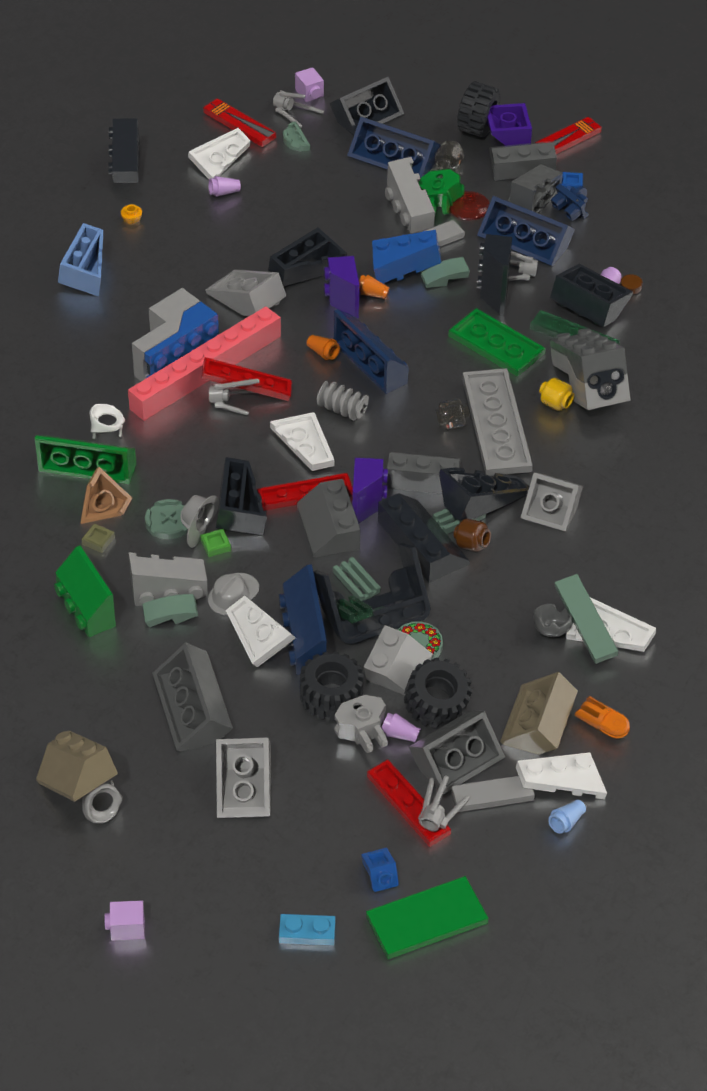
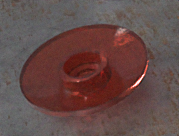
M464 191V195L453 202V206H450L449 211L459 219L477 220L485 216L490 203L480 193Z

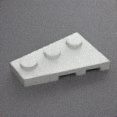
M237 128L189 151L188 158L208 179L214 178V176H220L250 146V139Z
M314 412L270 421V428L311 471L334 466L333 455Z
M243 596L226 609L251 663L256 667H259L296 638L246 596Z
M590 597L616 647L643 652L646 650L656 634L655 627ZM573 623L566 634V639L583 642Z
M590 752L517 761L516 770L523 788L555 792L558 789L572 791V795L582 796L583 793L595 795L597 799L605 800L606 789Z

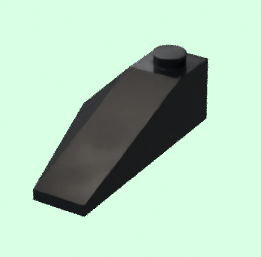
M458 467L440 469L439 472L444 506L458 520L474 519L527 496L530 487L519 476L495 473L494 477L479 470H475L474 474L465 473L464 468Z

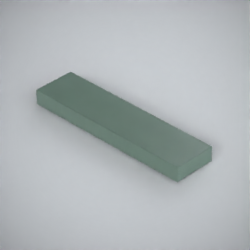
M578 574L556 581L555 588L568 613L572 616L573 623L594 663L597 664L618 656V649Z

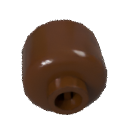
M464 519L455 527L454 538L459 548L479 552L489 545L491 532L486 523L482 521Z

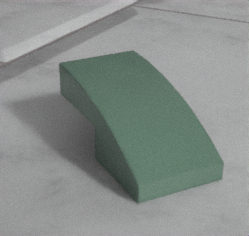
M464 257L441 261L440 264L421 271L420 275L426 288L447 286L448 279L468 278L470 270Z
M193 594L167 596L142 604L145 623L149 628L170 619L175 624L198 616L196 599Z

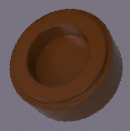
M628 274L622 277L620 285L633 291L632 295L642 290L643 281L637 275Z

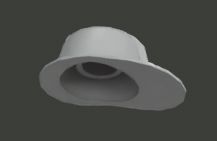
M194 495L183 507L180 518L182 524L188 529L187 543L189 547H195L200 542V535L205 533L208 525L215 517L219 508V498L217 496L204 498Z
M246 573L223 575L216 580L213 589L208 595L209 606L215 613L228 615L226 609L243 596L252 600L258 594L259 583L253 576Z

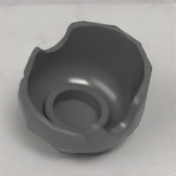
M553 603L540 605L534 610L535 627L544 636L559 637L567 633L572 627L573 619L566 608L563 611H558Z

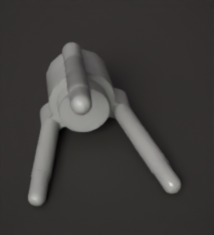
M281 90L273 98V106L276 107L275 112L282 114L291 122L296 121L300 128H302V125L285 112L286 110H291L293 105L316 113H325L324 110L296 102L292 99H304V94L288 93Z
M511 251V256L521 260L520 262L511 260L510 265L519 266L518 273H522V275L509 276V281H529L530 277H535L538 260Z
M259 379L210 385L209 402L215 403V408H223L239 414L249 415L248 411L224 404V402L229 401L230 394L255 393L244 389L229 388L259 383Z
M447 775L443 777L431 804L430 799L435 780L434 778L429 780L423 808L418 817L420 824L427 830L437 831L439 827L445 829L452 817L470 799L466 795L445 816V810L439 805V801L449 779Z

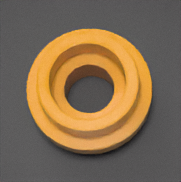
M130 204L121 209V217L126 223H137L142 216V210L139 206Z

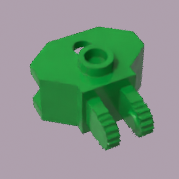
M451 169L429 171L421 177L418 183L421 190H426L435 211V216L437 215V207H441L443 215L449 214L450 206H453V202L464 195L465 187L460 183V175Z

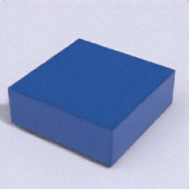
M562 172V185L568 190L572 187L578 188L583 186V173Z

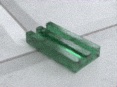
M353 595L348 597L349 601L343 598L339 600L340 604L336 602L339 616L350 623L373 616L372 607Z

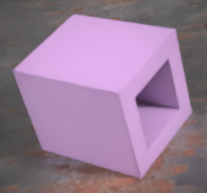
M313 67L295 73V89L299 94L305 95V102L324 97V80Z
M143 901L110 902V913H105V930H110L111 941L145 939Z

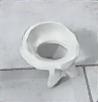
M95 404L91 407L90 432L93 434L94 440L96 439V432H113L118 429L119 437H122V424H124L125 418L118 409L108 404ZM102 415H112L117 421L112 425L100 423L98 418Z

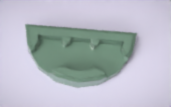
M294 121L288 124V128L283 131L284 144L295 151H310V144L297 122Z

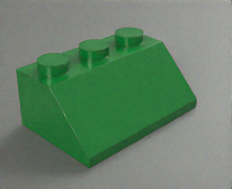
M81 545L77 546L55 572L57 583H54V588L59 597L63 596L68 612L75 615L79 629H84L90 638L116 627L112 592Z

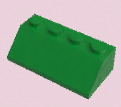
M45 435L35 436L38 470L40 472L91 479L96 468L100 467L116 483L130 485L136 467L135 448Z

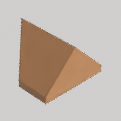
M100 467L96 468L87 484L80 524L121 516L125 513L132 500V497Z

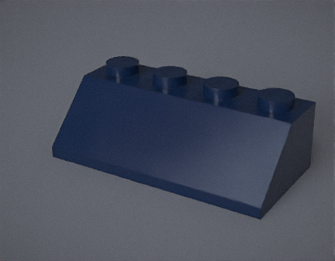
M360 117L347 156L387 170L388 162L412 157L414 162L412 170L414 174L419 173L421 178L435 165L441 145L433 140Z
M493 196L477 236L484 239L486 234L512 237V250L553 266L567 250L575 229Z
M339 309L334 310L333 339L340 345V350L385 394L408 384L409 367L407 363L398 358L391 348H388L378 336H375L368 329L366 324L360 322L355 316Z
M312 564L306 565L283 583V594H279L280 609H285V613H282L283 627H288V631L296 637L287 645V647L291 646L292 651H289L290 666L295 665L296 675L301 674V668L305 666V662L308 659L313 660V656L316 654L323 655V652H326L327 646Z

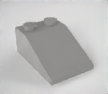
M233 270L205 289L208 295L244 316H250L265 306L268 308L275 307L280 303V300L287 296L277 272Z
M269 738L216 739L217 819L270 817L271 743Z

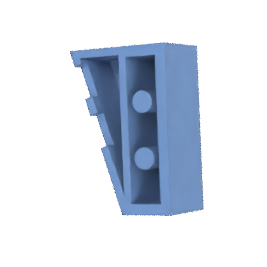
M85 223L82 224L60 263L58 283L99 297L103 249L102 229Z

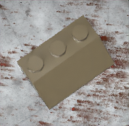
M560 672L522 684L500 742L505 746L537 755L554 751L560 745V740L567 725L571 709L574 706L578 690Z
M69 730L59 733L53 741L48 743L36 780L38 784L75 802L118 773L107 747Z

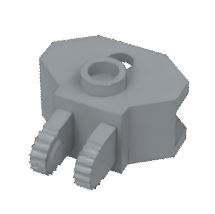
M362 695L342 703L335 713L337 724L334 727V731L338 738L355 741L357 745L361 744L367 753L373 751L371 740L374 738L380 747L387 746L388 741L381 728L385 720L386 708L382 698ZM355 705L361 706L357 710L353 708Z

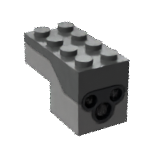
M588 328L578 330L577 335L570 336V333H561L557 335V338L550 339L553 366L569 375V383L575 394L573 400L575 403L590 410L631 401L628 374H626L625 348Z

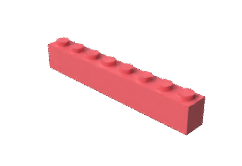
M265 306L128 389L129 409L143 421L152 417L209 381L201 378L205 357L236 365L280 338L281 317Z

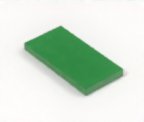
M477 308L448 331L450 338L501 368H507L508 372L517 377L540 359L546 350L545 347Z
M466 876L366 911V918L388 960L486 925L489 920Z

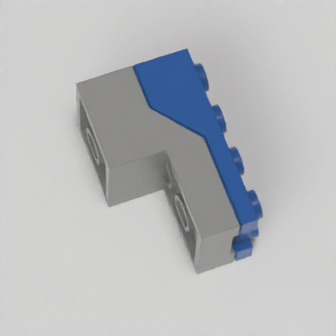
M184 288L179 289L150 307V332L132 343L134 376L143 381L219 335L218 314Z

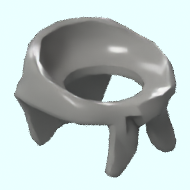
M112 780L109 781L110 784H102L81 797L83 813L86 819L92 823L101 824L108 822L118 812L119 805L122 802V795L114 787ZM106 792L112 795L113 802L108 809L98 811L93 808L92 801L97 794Z

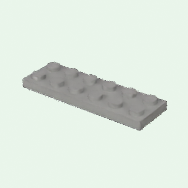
M507 368L463 372V384L485 474L493 476L495 473L515 474L532 472L533 465Z

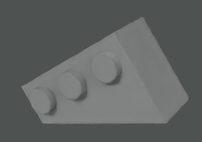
M412 157L388 162L387 188H385L387 200L391 201L395 213L399 214L403 226L407 227L410 234L433 228L435 211L426 190H421L418 181L421 179L419 173L414 174L412 170V164L414 163Z
M129 552L131 585L135 607L143 606V603L173 595L193 594L195 599L208 597L207 577L203 559L173 557V560L159 559V555L151 554L150 558L137 557L136 553Z

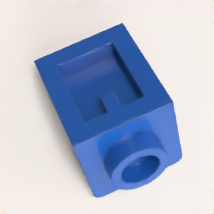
M387 848L361 854L362 863L370 876L371 888L374 892L399 885L396 862Z

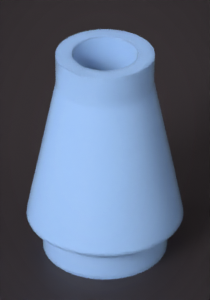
M577 799L572 803L552 810L548 818L550 827L559 834L569 832L586 812V806L581 800Z

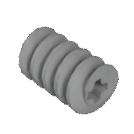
M325 381L317 395L318 406L325 407L330 411L333 410L336 414L341 413L343 417H349L353 421L363 416L369 401L368 395H364L361 399V392L358 391L353 396V389L351 388L345 392L344 385H340L337 389V382L334 381L330 386L329 382Z

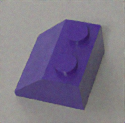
M525 103L491 105L487 120L492 136L505 146L531 143L532 126Z
M354 256L328 258V267H324V278L328 280V283H324L325 297L329 296L331 306L359 318V280Z
M355 458L352 507L358 524L378 511V502L387 498V485H383V483H387L388 469H383V459Z

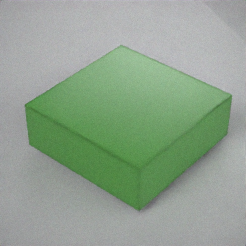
M223 529L200 535L202 545L208 557L231 551V544Z

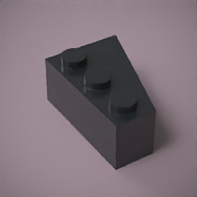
M226 457L221 478L216 528L263 535L267 514L266 511H263L262 499L256 489V481L250 462Z

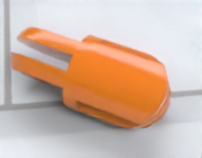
M588 696L586 701L582 703L581 709L575 712L576 718L611 738L621 739L629 733L630 723L623 714L591 696Z

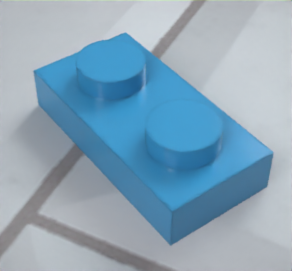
M280 915L279 943L334 946L335 916Z

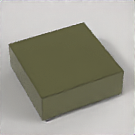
M93 524L81 539L82 545L103 553L114 540L115 532Z

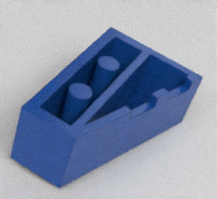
M436 230L372 241L376 280L383 284L395 278L399 281L407 273L414 270L418 273L441 263V252Z

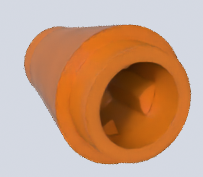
M361 275L359 279L360 295L386 300L390 287H387L370 275Z
M310 335L307 339V346L325 360H334L340 352V345L335 339Z

